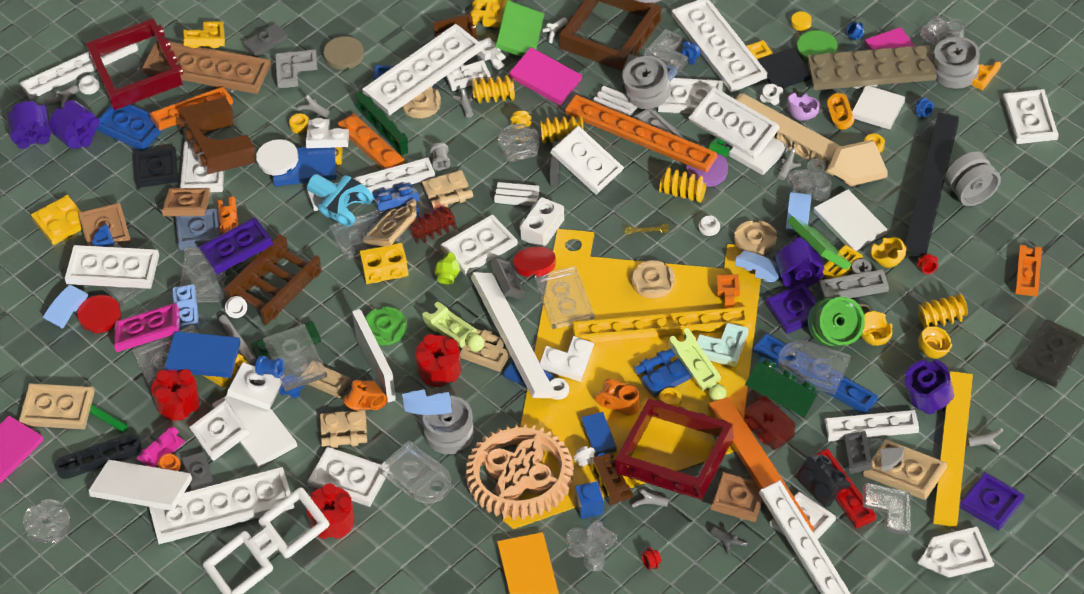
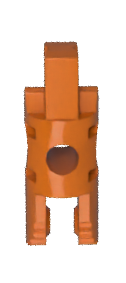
M233 196L229 197L230 206H224L221 199L217 200L220 235L238 226L236 199Z

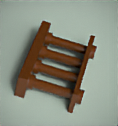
M281 234L273 240L274 245L262 251L224 288L226 302L234 296L243 298L245 302L260 310L262 323L265 326L271 320L276 319L278 314L314 278H317L322 271L319 256L316 255L308 263L289 252L287 238ZM281 259H286L302 269L293 276L276 266V264ZM271 272L288 283L280 290L261 278ZM253 286H258L274 297L266 304L247 292Z

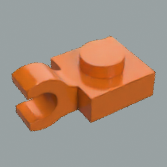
M738 274L717 275L718 297H724L725 308H734V297L740 296Z

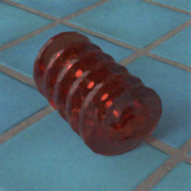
M441 206L439 211L434 209L431 214L425 213L424 218L418 216L416 221L414 220L409 225V230L413 239L418 244V239L426 243L427 235L433 240L434 232L438 236H442L441 229L449 233V226L451 225L455 230L457 229V224L450 208Z

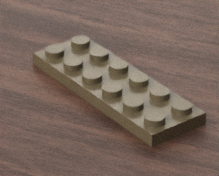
M930 45L808 55L813 90L936 80L937 76Z

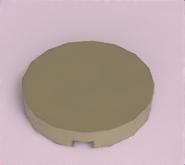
M341 36L332 39L324 47V58L326 64L331 68L344 70L343 68L349 67L351 69L359 65L363 60L364 48L356 38Z

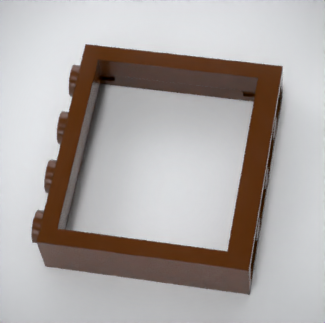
M585 0L583 3H580L574 16L572 15L569 18L566 27L561 29L558 36L560 38V49L622 71L627 56L629 54L636 56L660 23L661 6L636 0ZM599 1L644 17L621 51L575 35Z

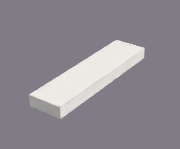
M915 410L825 418L828 441L844 440L843 436L863 431H866L867 438L919 433Z

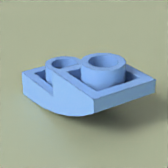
M790 192L787 221L792 215L808 225L811 195ZM786 222V229H785V231L796 232V231L788 224V222Z
M744 251L736 257V266L744 267L745 270L749 271L755 270V278L763 279L766 282H774L781 277L777 264L764 256Z
M195 285L173 287V303H177L180 308L179 332L199 329Z
M69 285L54 300L42 318L63 329L72 313H77L79 306L86 300L88 294Z
M425 390L402 394L404 411L422 415L452 413L449 392L437 393L427 397Z

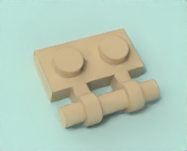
M462 170L422 181L423 190L428 201H431L433 209L439 207L443 209L448 207L449 204L466 202V199L473 197L472 190H469Z
M476 329L478 335L484 339V347L478 352H473L466 344L460 352L461 358L501 372L510 357L505 343L501 337L493 335L489 330L485 329L482 331Z
M365 410L320 414L322 437H327L321 438L322 447L331 446V448H338V445L351 444L352 446H359V443H367V434H363L367 433Z

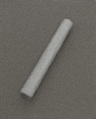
M226 315L220 316L219 321L229 336L240 338L239 350L249 362V365L255 364L257 359Z

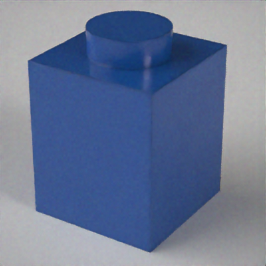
M598 481L575 486V502L580 519L603 515L604 500Z

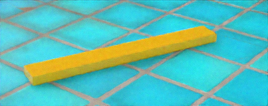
M746 306L572 322L575 337L593 343L682 335L685 328H688L692 334L724 331L727 323L750 328L748 307Z
M950 371L954 398L946 405L940 459L947 462V469L938 481L933 524L957 527L973 374Z

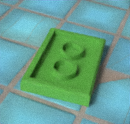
M507 0L495 48L523 57L530 48L536 50L544 13Z
M791 215L787 221L788 224L805 241H808L821 256L848 270L852 263L822 234Z

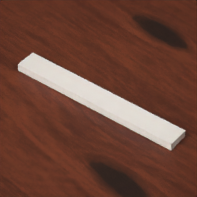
M473 272L471 279L532 398H552L555 392L493 273Z

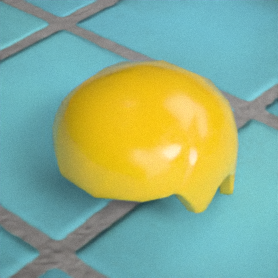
M883 238L880 245H872L870 254L880 266L892 268L904 259L906 247L899 238Z
M876 311L866 312L864 314L865 327L861 338L873 346L886 344L892 337V324L886 322L885 314Z
M927 326L918 338L919 349L929 358H942L952 347L949 335L939 327Z

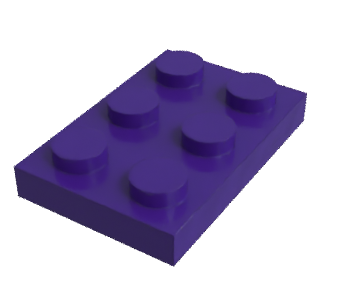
M254 217L199 246V249L217 275L274 244L263 226Z

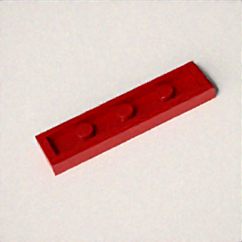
M829 449L815 454L828 457L832 462L831 464L837 470L844 473L846 479L851 483L849 489H842L835 501L855 529L875 521L877 515Z

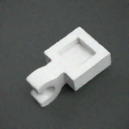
M490 38L480 41L483 50L477 53V55L484 61L490 59L492 65L497 70L505 67L501 60L505 59V56L501 53V49L495 48L496 43Z

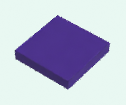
M804 283L765 299L766 306L786 334L808 326L810 310L817 303Z
M984 473L960 502L959 508L999 531L1023 502L1025 495L991 475Z

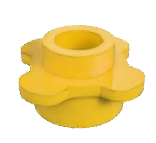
M526 111L514 112L511 117V121H513L511 126L519 129L526 128L531 125V121H529L531 116Z

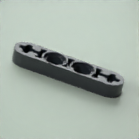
M126 434L62 456L55 462L57 475L62 479H69L104 467L108 460L122 461L136 456L142 450L141 440L136 434ZM108 449L115 450V453L111 456L104 455V452ZM90 456L94 458L90 463L82 462L85 457ZM67 465L69 468L64 470L63 466Z

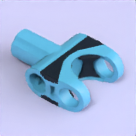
M316 174L311 177L307 185L308 191L323 199L318 205L320 212L329 219L351 227L356 222V219L346 207L352 203H365L369 205L374 200V196L368 188L347 175H344L337 184H334Z

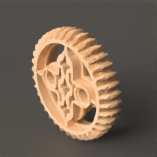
M516 424L512 429L508 426L503 431L498 428L496 434L490 431L489 438L483 436L482 442H477L476 448H472L471 455L468 457L465 474L470 494L474 496L476 502H479L481 508L486 507L488 513L494 511L496 517L503 514L504 519L512 516V519L515 520L516 516H521L524 521L525 516H530L532 519L534 514L542 516L544 510L550 513L551 506L557 508L558 501L563 502L564 495H568L569 488L572 486L574 466L568 448H565L563 442H559L558 436L553 437L551 431L545 433L543 427L540 430H536L535 426L529 429L525 424L523 428H519ZM520 444L515 453L500 449L505 446ZM543 449L552 454L558 461L560 468L558 479L554 478L546 465L541 464L544 457ZM482 465L486 466L491 477L498 480L495 487L497 496L488 491L481 483L480 468ZM524 491L540 495L532 499L520 500Z

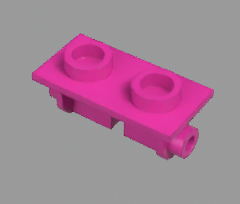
M174 426L168 427L166 432L156 441L141 451L137 460L145 466L156 468L158 467L159 459L163 455L172 454L185 441L177 436L179 432Z

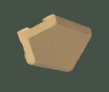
M872 140L837 147L826 170L832 176L836 175L845 180L844 183L850 186L886 179L888 175L878 148Z
M415 199L406 202L407 205L398 210L394 208L388 211L362 239L363 242L369 246H391L415 220L417 215Z

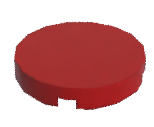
M545 247L524 249L515 255L513 259L514 269L519 275L524 277H530V275L536 274V277L549 274L556 266L555 253Z
M97 295L86 299L77 311L81 327L86 331L89 330L97 334L108 332L115 328V322L119 321V318L121 319L122 316L120 305L116 299L106 295Z

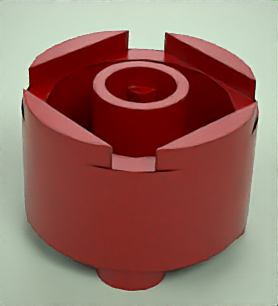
M433 334L425 336L415 352L418 375L425 384L433 387L446 386L445 383L450 381L453 383L461 374V357L458 342L446 336H435Z
M185 369L182 371L161 370L157 373L152 384V394L158 413L162 414L167 420L179 421L188 418L189 414L193 411L196 412L200 405V396L192 372Z
M328 483L315 490L309 496L329 522L328 528L317 535V537L326 540L327 537L340 539L352 530L355 516L352 499L347 491L332 483ZM306 508L311 529L317 524V521Z

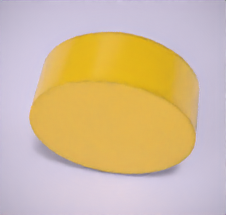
M797 12L793 14L791 25L795 30L805 31L811 27L812 18L808 13Z
M295 114L289 119V126L292 132L301 134L308 130L309 117L307 115Z
M869 134L864 138V141H874L879 153L884 150L885 140L881 135Z
M665 388L660 392L659 400L679 407L681 405V393L675 388Z

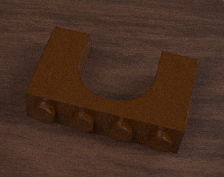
M226 97L179 108L177 125L179 129L184 131L186 142H190L192 153L197 155L199 165L204 167L207 175L255 163V147L247 134L226 140H214L204 135L209 131L233 125V109Z

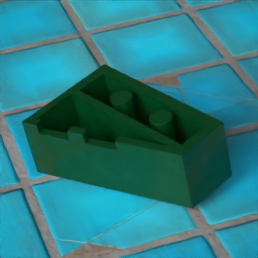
M763 356L757 361L745 383L746 386L804 418L819 393L816 390L817 386L807 380L803 382L796 377L795 373L782 369L775 362Z

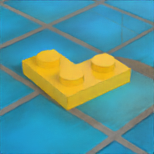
M203 22V30H183L184 46L190 48H198L199 46L218 48L225 46L223 22Z

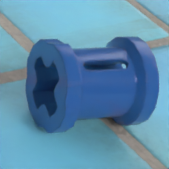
M259 356L255 365L257 375L263 376L268 374L273 375L274 378H280L285 370L284 360L281 358L273 360L267 359L266 356Z

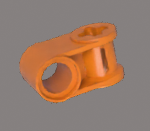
M611 378L604 381L602 391L595 396V400L600 406L613 409L625 415H634L640 409L638 389Z
M354 380L351 391L343 398L344 404L353 410H379L388 401L387 395L373 380Z

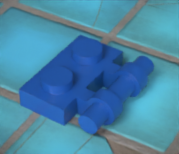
M401 183L391 189H379L378 192L373 193L374 200L372 202H374L378 211H383L404 205L412 199H415V201L420 199L418 192L412 187L411 183L405 185Z
M672 349L662 350L657 353V356L649 360L644 359L640 361L639 365L633 367L636 375L643 372L646 374L641 377V383L653 398L658 396L663 389L674 388L691 379L690 373L680 359L673 362L670 361V358L676 356ZM660 363L663 366L657 370L652 368Z

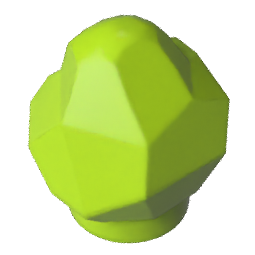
M447 252L444 258L437 262L435 267L437 281L447 285L453 284L454 279L461 271L458 260L452 252Z

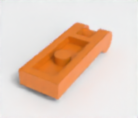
M1020 245L1015 294L1038 297L1042 247L1026 248L1027 245Z

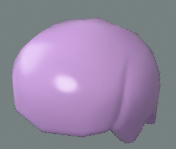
M792 93L788 97V111L794 119L800 121L810 120L819 113V102L815 98L809 97L806 93L802 97H797L796 93Z

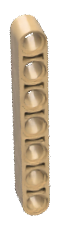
M740 93L735 98V100L779 124L780 129L773 137L788 145V150L796 149L795 154L827 170L832 160L835 149L842 147L746 94Z

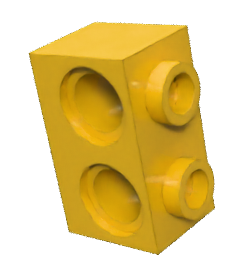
M402 243L360 251L366 284L408 276L407 261Z

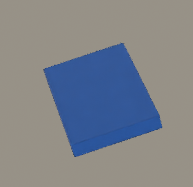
M131 104L114 110L111 105L99 118L100 123L96 130L141 151H145L163 131H159L150 119V112Z
M335 147L296 148L298 152L296 166L293 169L287 170V173L283 175H273L274 186L309 183L311 177L316 174L327 180H336Z
M175 332L165 364V370L182 371L187 369L194 375L231 378L241 343L240 338Z

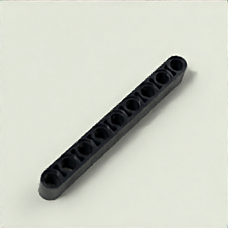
M938 112L906 238L905 256L921 258L927 254L958 128L959 116Z

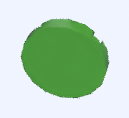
M820 30L804 33L797 42V53L806 62H808V55L837 53V41L828 32Z
M382 307L379 310L376 308L365 317L378 345L394 344L401 340L407 331L405 316L396 308Z

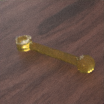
M662 224L661 227L631 228L628 226L625 228L627 235L634 232L661 231L667 233L669 231L668 224Z

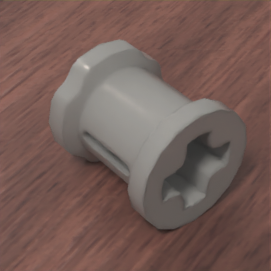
M436 143L430 147V154L433 156L432 166L438 171L446 170L450 167V159L447 156L449 149L444 143Z

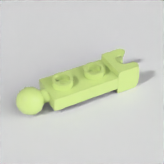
M440 302L434 304L438 308L435 313L424 312L422 314L427 327L434 332H439L443 336L456 340L459 347L463 348L467 344V347L473 352H478L484 347V339L478 335L476 329L448 311L447 307Z
M688 328L684 329L683 338L685 341L683 342L671 336L668 341L670 348L676 357L681 360L701 391L709 388V396L713 401L726 398L727 391L725 387L717 384V382L721 381L720 374L696 342V338Z

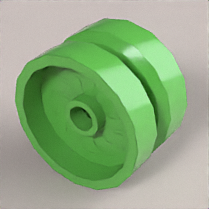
M848 297L822 299L811 308L808 316V328L812 337L818 343L825 346L849 345L862 335L865 327V315L862 308L855 300Z

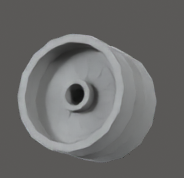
M949 37L941 40L934 50L937 82L945 87L954 89L971 85L972 81L977 79L979 74L980 52L978 46L973 41L964 37Z
M641 56L630 61L624 68L622 77L628 100L633 106L641 109H652L659 107L669 98L671 85L666 64L661 59L654 56Z
M970 152L958 158L949 167L945 175V181L963 205L975 206L990 198L997 191L1001 177L983 153Z
M453 395L450 396L452 413L423 415L425 440L430 448L442 454L461 452L471 444L474 438L472 410L466 401Z

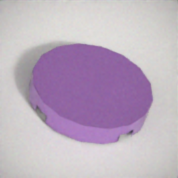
M717 153V159L707 173L687 165L686 172L688 178L695 174L696 181L700 176H703V182L706 183V187L716 186L726 179L728 163L726 158Z

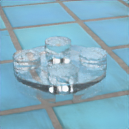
M513 124L503 129V133L498 136L499 151L505 156L507 161L525 160L538 154L540 145L539 135L534 128L531 130L526 128L524 124ZM519 140L520 142H523V143H521V144H516V141Z
M46 499L40 501L41 504L35 507L33 505L29 507L23 517V524L28 538L40 543L60 542L71 524V519L65 505L57 500ZM48 518H51V522L49 524L42 523V521H46Z

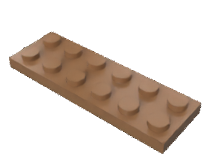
M157 40L143 66L145 74L157 75L170 70ZM169 42L171 46L169 51H174L178 61L176 65L180 64L184 74L180 75L183 81L258 94L271 67V62L268 59L202 47L190 48L184 46V44Z

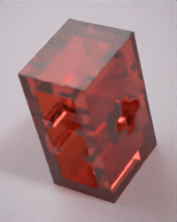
M763 396L745 409L744 421L749 429L759 436L764 445H768L774 451L795 437L796 423L768 397Z

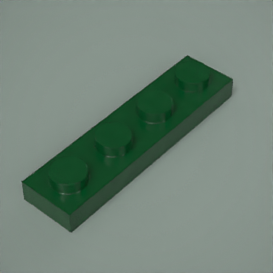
M362 91L354 94L356 109L401 157L408 154L409 140L406 134L401 133L392 120L389 121L384 111L374 105L371 97H367Z

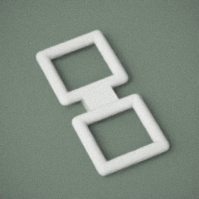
M303 488L296 489L259 519V524L263 530L253 538L247 531H243L204 561L203 568L222 594H244L272 572L273 566L267 558L276 550H279L285 558H289L328 528V520ZM300 499L317 521V524L291 545L287 546L270 522ZM244 543L261 565V568L235 589L231 590L214 565Z

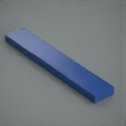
M767 333L753 347V352L770 359L783 369L795 373L802 380L813 383L817 386L816 388L864 415L878 401V395Z

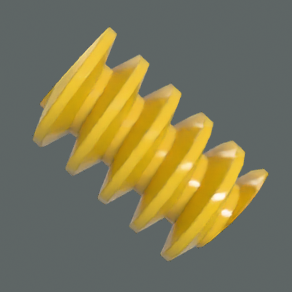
M508 75L505 76L503 82L500 76H497L495 82L492 77H489L487 83L484 78H480L479 84L475 78H472L473 97L477 99L479 104L482 103L483 98H485L487 103H490L491 97H493L495 102H498L499 96H501L504 102L507 99V95H509L511 101H514L513 78L510 81Z
M574 116L570 117L569 122H567L565 117H562L561 123H559L557 117H554L553 123L550 122L549 118L545 119L544 124L541 121L543 144H546L547 138L550 139L551 143L555 141L556 137L561 142L564 137L569 135L578 126L583 129L582 116H579L577 122Z
M668 167L662 176L659 193L664 190V193L667 195L672 192V195L675 197L680 194V197L683 199L688 196L690 201L696 198L697 202L701 203L706 192V183L703 182V176H700L696 181L695 174H692L688 179L687 172L685 171L680 177L679 170L677 169L672 175L671 168Z
M957 294L955 297L948 296L947 300L940 298L939 301L932 300L930 304L928 302H923L922 306L919 304L918 314L924 328L929 326V323L933 327H937V321H940L941 325L945 326L946 319H948L950 324H954V317L957 318L958 322H962L963 315L966 317L968 315V309L963 295Z

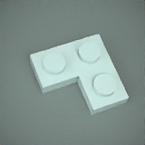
M727 323L721 339L699 335L697 343L710 361L736 367L747 339L749 328Z

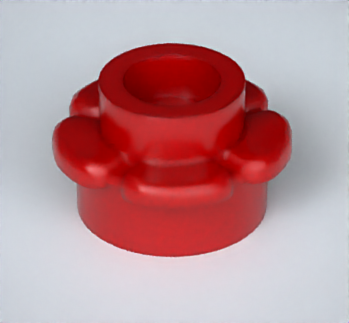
M931 254L923 255L918 261L917 266L924 274H931L938 268V258Z
M648 547L646 551L641 553L642 562L647 570L659 568L661 556L658 550Z

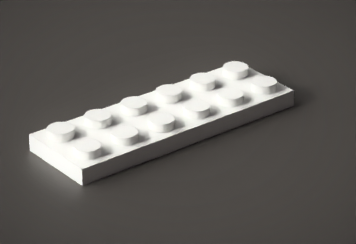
M697 0L672 10L674 20L691 42L699 47L702 56L731 93L767 78L765 69L710 0Z
M455 24L364 87L363 93L367 97H371L373 102L385 113L391 115L482 51V44Z
M280 467L183 493L173 511L154 507L149 508L158 543L162 544L262 517L291 493L284 469ZM292 504L286 510L293 509L294 504Z

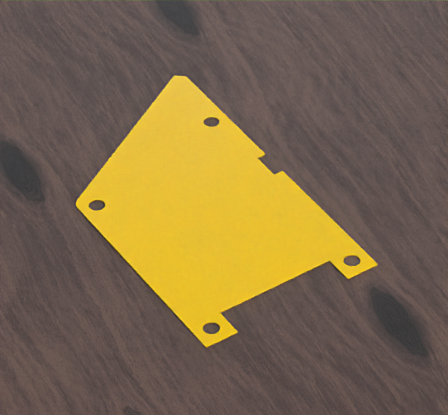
M557 229L553 250L556 256V266L548 276L534 351L539 363L546 346L568 353L574 336L572 322L724 309V297H718L717 275L738 274L740 296L734 297V308L748 307L750 319L748 336L736 367L713 361L710 362L721 376V381L717 382V384L725 387L727 391L726 397L731 399L744 419L748 386L745 383L750 373L761 279L755 278V270L749 271L745 270L744 267L736 266V257L742 252L734 244H727L724 269L664 263L668 268L670 266L674 272V287L664 297L653 299L639 295L631 284L633 270H636L638 265L644 261L590 257L594 232ZM576 239L581 242L582 246L577 251H569L566 249L565 243L568 240ZM724 331L693 333L696 338V342L699 335L721 339ZM684 334L671 335L680 342L685 341L683 338ZM671 336L593 342L594 347L581 382L549 372L554 375V379L561 378L569 385V394L563 399L532 398L527 388L520 428H523L525 424L529 429L535 426L536 430H540L543 427L545 433L551 431L553 437L558 436L559 442L564 443L565 448H568L569 455L572 457L574 478L568 495H564L563 502L558 501L557 508L551 506L550 513L544 510L542 516L534 514L533 519L530 516H525L524 521L521 516H516L515 520L512 519V516H508L506 519L503 517V521L508 526L516 529L577 507L575 502V486L597 481L592 472V463L579 466L578 462H575L573 459L578 449L585 446L591 448L581 422V417L600 412L604 413L617 447V452H613V459H616L648 398L656 401L659 400V395L653 398L641 383V377L646 374L643 372L636 375L633 367L639 365L640 361L644 359L649 360L657 356V353L662 350L667 351L671 349L668 343ZM674 356L670 358V361L673 362L679 358ZM660 363L652 368L657 370L663 366ZM692 376L690 380L674 387L681 393V405L679 407L714 418L708 409V404L714 402L709 396V388L701 391ZM611 378L638 389L640 409L636 414L625 415L613 409L604 408L596 402L595 396L602 391L606 379ZM652 417L631 457L675 471H681L706 462L717 440L711 434ZM731 444L725 455L735 452ZM543 449L544 457L541 464L546 465L554 478L558 479L560 474L558 461L552 454ZM623 476L630 488L645 483ZM524 491L520 500H528L540 495Z

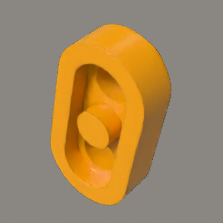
M843 93L833 94L827 101L833 123L838 129H847L854 123V116L849 101Z

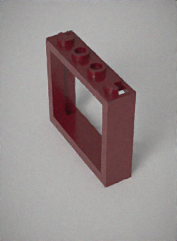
M154 18L86 43L90 58L114 110L183 85L180 76L184 74L180 64L176 65L178 61L174 51H169L171 49L168 38H163L165 36L161 25L157 26ZM155 36L170 70L115 90L100 56Z
M648 398L615 459L617 474L702 500L734 438L733 424L726 420H719L703 413H696L683 407H676L660 400L656 401ZM652 417L718 437L698 477L631 457Z

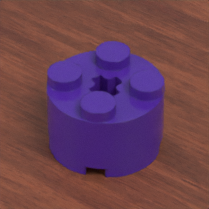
M27 101L13 106V110L10 113L8 111L6 118L10 138L17 144L18 148L25 149L30 144H46L50 141L52 130L49 127L50 120L45 105L41 104L39 106L33 101Z
M67 101L64 103L66 106L61 110L57 108L50 119L49 127L52 130V134L69 148L88 147L92 143V138L100 121L92 112L77 101Z
M803 238L794 239L791 244L775 253L776 263L783 284L786 287L793 288L803 283L806 287H810L822 279L824 265L821 256Z
M920 360L907 369L905 386L909 400L915 408L924 411L926 414H933L945 407L954 398V388L950 373L943 362L939 360H933V362Z

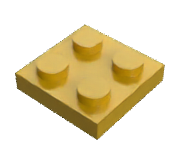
M68 195L31 214L34 223L52 245L83 230L78 214L81 211Z

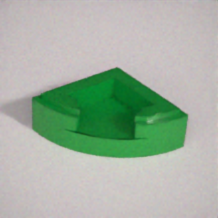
M715 138L708 148L725 157H728L730 147L723 146L724 141Z

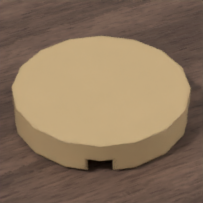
M432 86L402 106V111L412 118L430 117L440 108L441 97L439 91L433 89Z
M753 220L746 221L735 230V246L740 252L749 251L761 256L768 254L776 246V230L772 225L764 221H759V223L753 222Z
M654 260L639 264L638 268L633 270L631 278L633 289L639 295L653 299L664 297L670 293L675 282L672 268L670 266L668 268L661 261Z

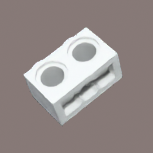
M541 197L537 204H533L529 215L523 218L520 223L521 240L538 247H545L564 221V206Z

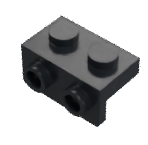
M824 455L808 456L795 477L824 507H830L842 489H849L851 483L846 479L844 473L837 470L831 464L832 462L828 457Z

